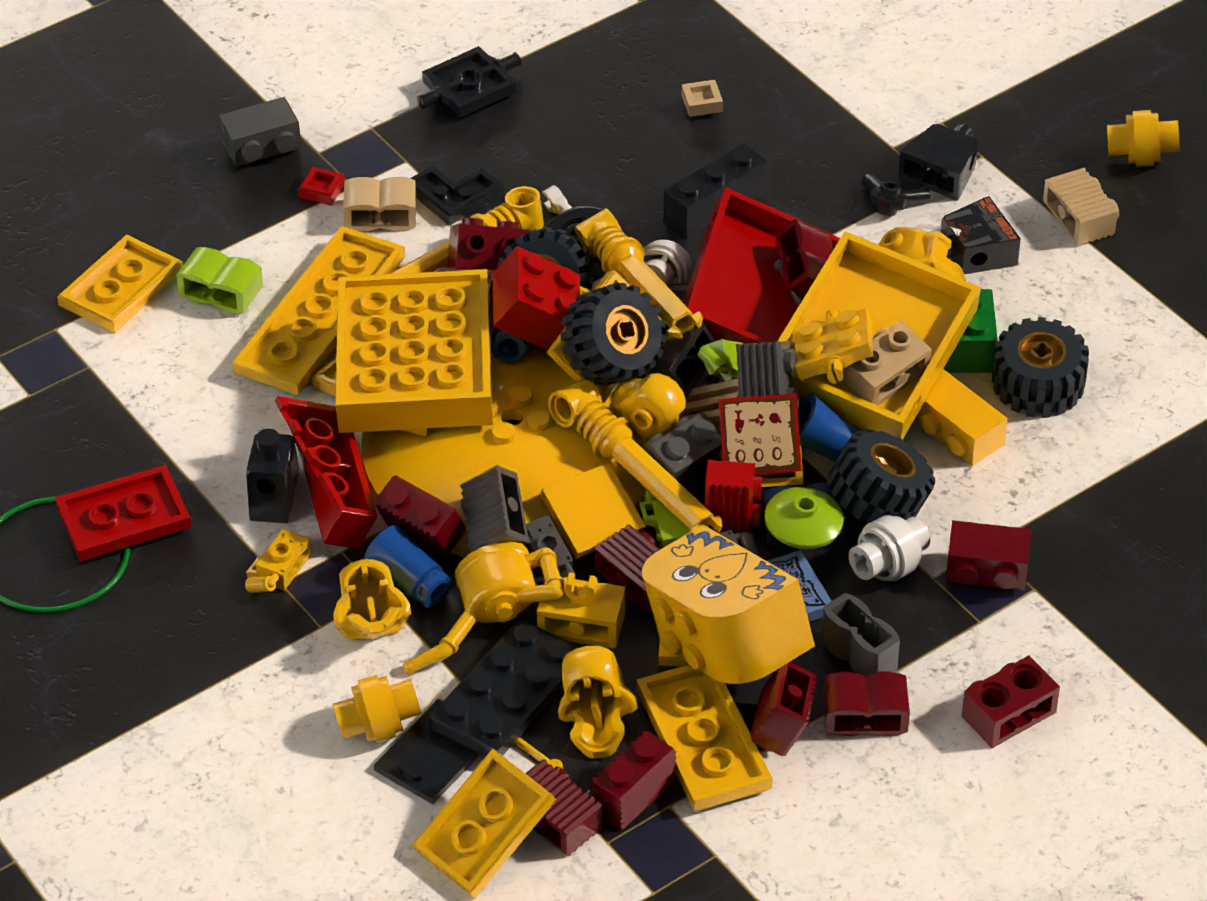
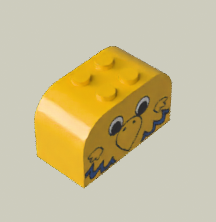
M705 525L699 526L655 552L642 567L644 584L659 638L664 648L670 654H675L688 662L693 669H699L719 682L742 684L759 680L815 647L799 580Z

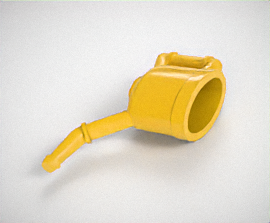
M510 541L489 544L468 554L455 570V580L457 587L460 589L465 611L446 637L440 640V644L403 663L406 674H414L419 669L455 654L459 649L458 646L476 622L494 623L510 621L532 602L561 598L564 594L565 584L559 574L555 552L545 547L529 553L522 543ZM540 566L545 583L544 585L536 586L532 569Z

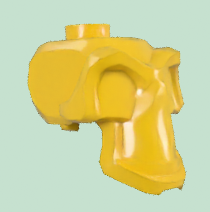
M896 227L888 231L878 244L967 281L960 265L947 258L948 250L951 248V240L939 231L925 232L916 228Z
M654 373L649 374L645 378H632L623 381L615 391L610 407L615 416L629 420L631 429L644 446L656 434L661 433L665 436L670 433V429L679 421V414L686 407V399L683 390L676 381L666 375Z
M361 559L342 568L339 573L341 597L333 613L335 627L341 635L353 641L369 638L377 640L381 636L398 633L411 615L409 601L403 593L394 587L389 567L381 561Z
M599 645L576 648L567 653L563 658L562 680L565 695L561 698L558 707L559 719L565 722H575L570 732V739L585 756L592 759L609 757L616 752L624 736L625 730L621 717L637 710L636 697L625 686L621 670L612 651Z

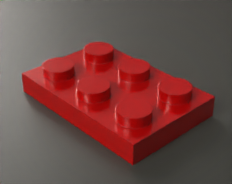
M166 465L55 498L57 511L80 562L192 528L191 517Z

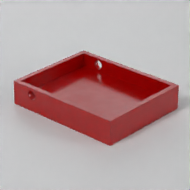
M727 187L723 190L712 210L683 303L693 314L698 311L701 313L702 321L715 341L724 339L744 344L777 342L798 307L790 291L785 286L781 273L776 272L774 269L775 261L780 259L776 249V235L779 230L797 218ZM823 231L831 238L834 250L840 238Z

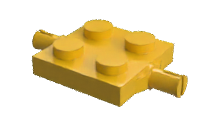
M866 308L858 311L848 310L842 313L837 309H832V314L828 310L825 315L826 322L809 323L802 327L800 331L795 332V353L797 359L795 369L800 381L827 373V379L830 383L837 384L836 376L840 383L844 377L843 369L873 356L872 321Z

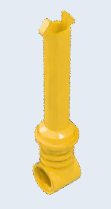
M527 186L510 190L505 196L504 203L483 215L477 213L470 217L483 219V226L497 227V221L518 222V229H528L529 231L539 230L544 226L540 193L537 189ZM449 240L390 274L435 272L436 269L441 267L448 268Z
M607 208L574 227L582 247H586L591 258L597 257L601 261L602 269L605 273L615 270L630 286L635 285L639 287L640 294L647 292L652 297L650 303L652 306L657 304L661 310L658 316L669 326L670 329L667 332L670 338L681 339L683 338L682 334L693 328L694 325L698 328L701 327L703 320L701 313L698 311L693 314L644 262L643 246L638 240L625 235L617 220Z
M582 379L551 393L548 399V407L554 421L561 427L568 428L572 426L592 445V452L596 457L614 458L676 516L690 532L701 525L707 527L711 525L717 532L721 531V517L719 515L714 517L705 506L632 439L633 432L629 420L615 416L611 410L602 404L599 390L591 381Z

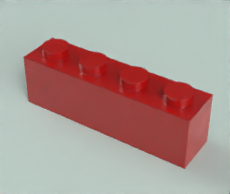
M277 396L275 403L291 430L302 461L323 544L359 549L376 521L377 513L354 432L339 433L336 406Z

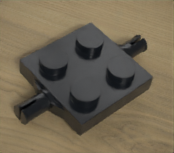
M478 46L422 71V80L430 91L417 96L418 105L425 109L437 102L446 104L459 118L475 112L517 92V81L507 71L522 64L521 58L517 52H513L504 58L496 59Z

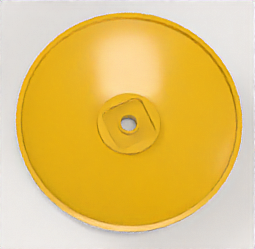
M533 344L530 351L522 357V360L515 364H506L502 359L495 358L491 352L493 425L430 428L427 437L402 430L362 432V463L370 491L375 499L390 479L397 475L456 508L457 512H459L458 515L463 519L462 522L465 523V526H468L465 522L467 518L461 507V499L463 498L461 492L463 490L460 485L498 465L517 473L525 523L528 524L549 515L569 553L571 551L540 497L542 488L610 462L637 512L640 511V502L645 501L647 489L614 458L596 457L592 452V445L572 426L568 428L561 427L554 421L549 412V396L551 393L576 382L546 353L547 350ZM619 382L605 403H602L609 410H611L610 404L613 395L622 382ZM518 420L521 423L517 425H512L510 423H507L506 421ZM632 430V439L643 448L644 446ZM467 528L450 552L451 554L466 557L472 553L466 540L467 533H469Z

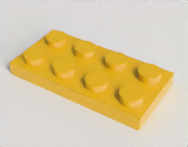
M690 665L636 680V691L659 739L677 752L675 754L677 758L675 760L677 763L675 765L677 768L675 772L694 812L772 789L773 778L756 744L752 742L751 734L725 683L713 679L699 669H693Z

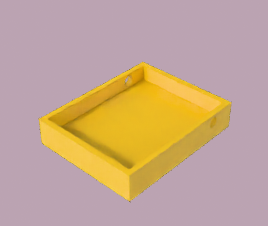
M845 231L777 342L789 341V349L795 350V332L800 331L802 327L809 323L826 322L825 315L828 310L832 314V309H837L842 313L848 310L858 311L866 308L872 321V339L881 329L885 327L889 329L901 320L932 349L930 362L921 377L878 406L858 398L842 382L839 383L837 376V384L828 381L827 373L800 381L795 370V372H791L792 387H796L798 390L799 400L807 394H814L827 407L860 429L887 432L903 440L976 313L981 287Z
M487 269L338 277L335 406L339 433L493 425L490 302Z

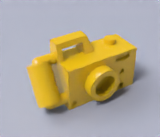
M282 529L262 556H258L246 571L248 577L245 582L246 590L249 593L269 592L275 588L285 591L312 555L310 538Z

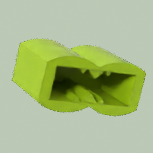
M197 247L177 273L178 294L196 303H211L223 311L242 314L263 286L262 267L250 259L228 257L216 249Z

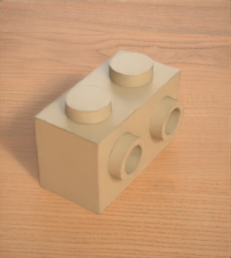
M901 320L889 329L885 327L875 334L872 339V357L857 361L843 369L844 377L841 382L858 398L877 406L921 377L930 362L932 349Z

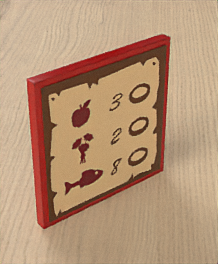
M797 393L718 399L723 461L755 463V475L802 471Z

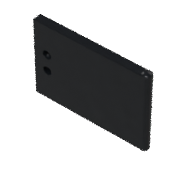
M436 699L431 707L374 764V771L432 805L480 755V753L429 728V716L443 702L441 699Z

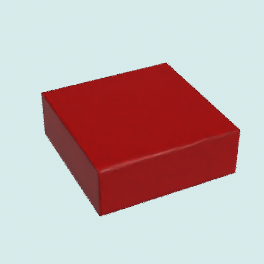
M312 167L298 189L299 198L332 206L344 187L345 174Z

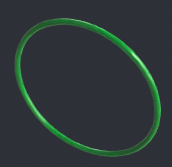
M56 497L41 498L21 504L0 516V524L24 509L40 504L53 503ZM130 547L124 549L121 566L111 581L98 592L85 599L62 606L33 607L13 602L0 595V602L15 609L34 613L63 612L86 605L105 594L121 578L129 561Z

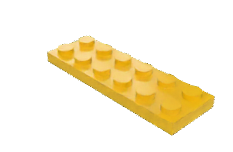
M341 226L232 362L233 372L299 395L311 380V377L319 370L337 346L338 277L390 274L404 260L405 247Z

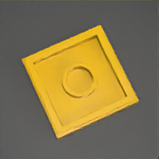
M610 462L544 487L540 492V497L575 559L595 552L597 544H601L603 540H607L609 536H613L615 532H619L627 524L631 525L639 533L645 530L646 526Z

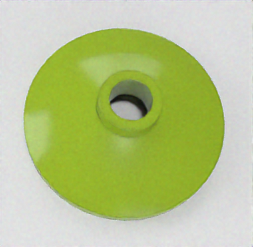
M793 487L785 489L770 499L765 510V523L770 533L780 542L794 548L815 549L826 546L839 536L843 527L844 517L839 504L828 494L814 488Z

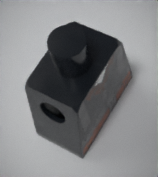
M990 196L951 212L942 218L941 233L951 240V248L948 250L947 258L960 265L964 274L1018 265L1021 238Z
M263 429L254 435L246 470L250 521L288 524L300 471L295 441L291 435L279 434L274 429ZM268 480H271L276 486V489L272 492H266V489H269Z

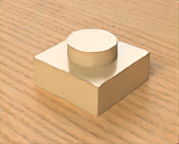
M715 80L682 84L681 95L689 117L723 112V100Z

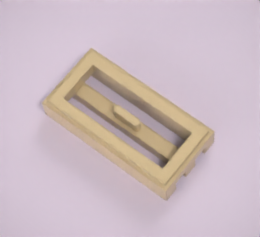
M738 379L694 388L689 396L685 398L686 407L679 414V420L683 417H687L690 420L700 414L690 415V413L707 409L708 411L704 412V414L713 424L720 423L718 399L739 397Z

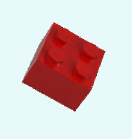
M517 246L493 272V327L548 351L560 335V332L565 328L561 323L563 316L569 315L566 309L571 303L576 302V298L580 296V275L569 268L557 265L536 253H531Z

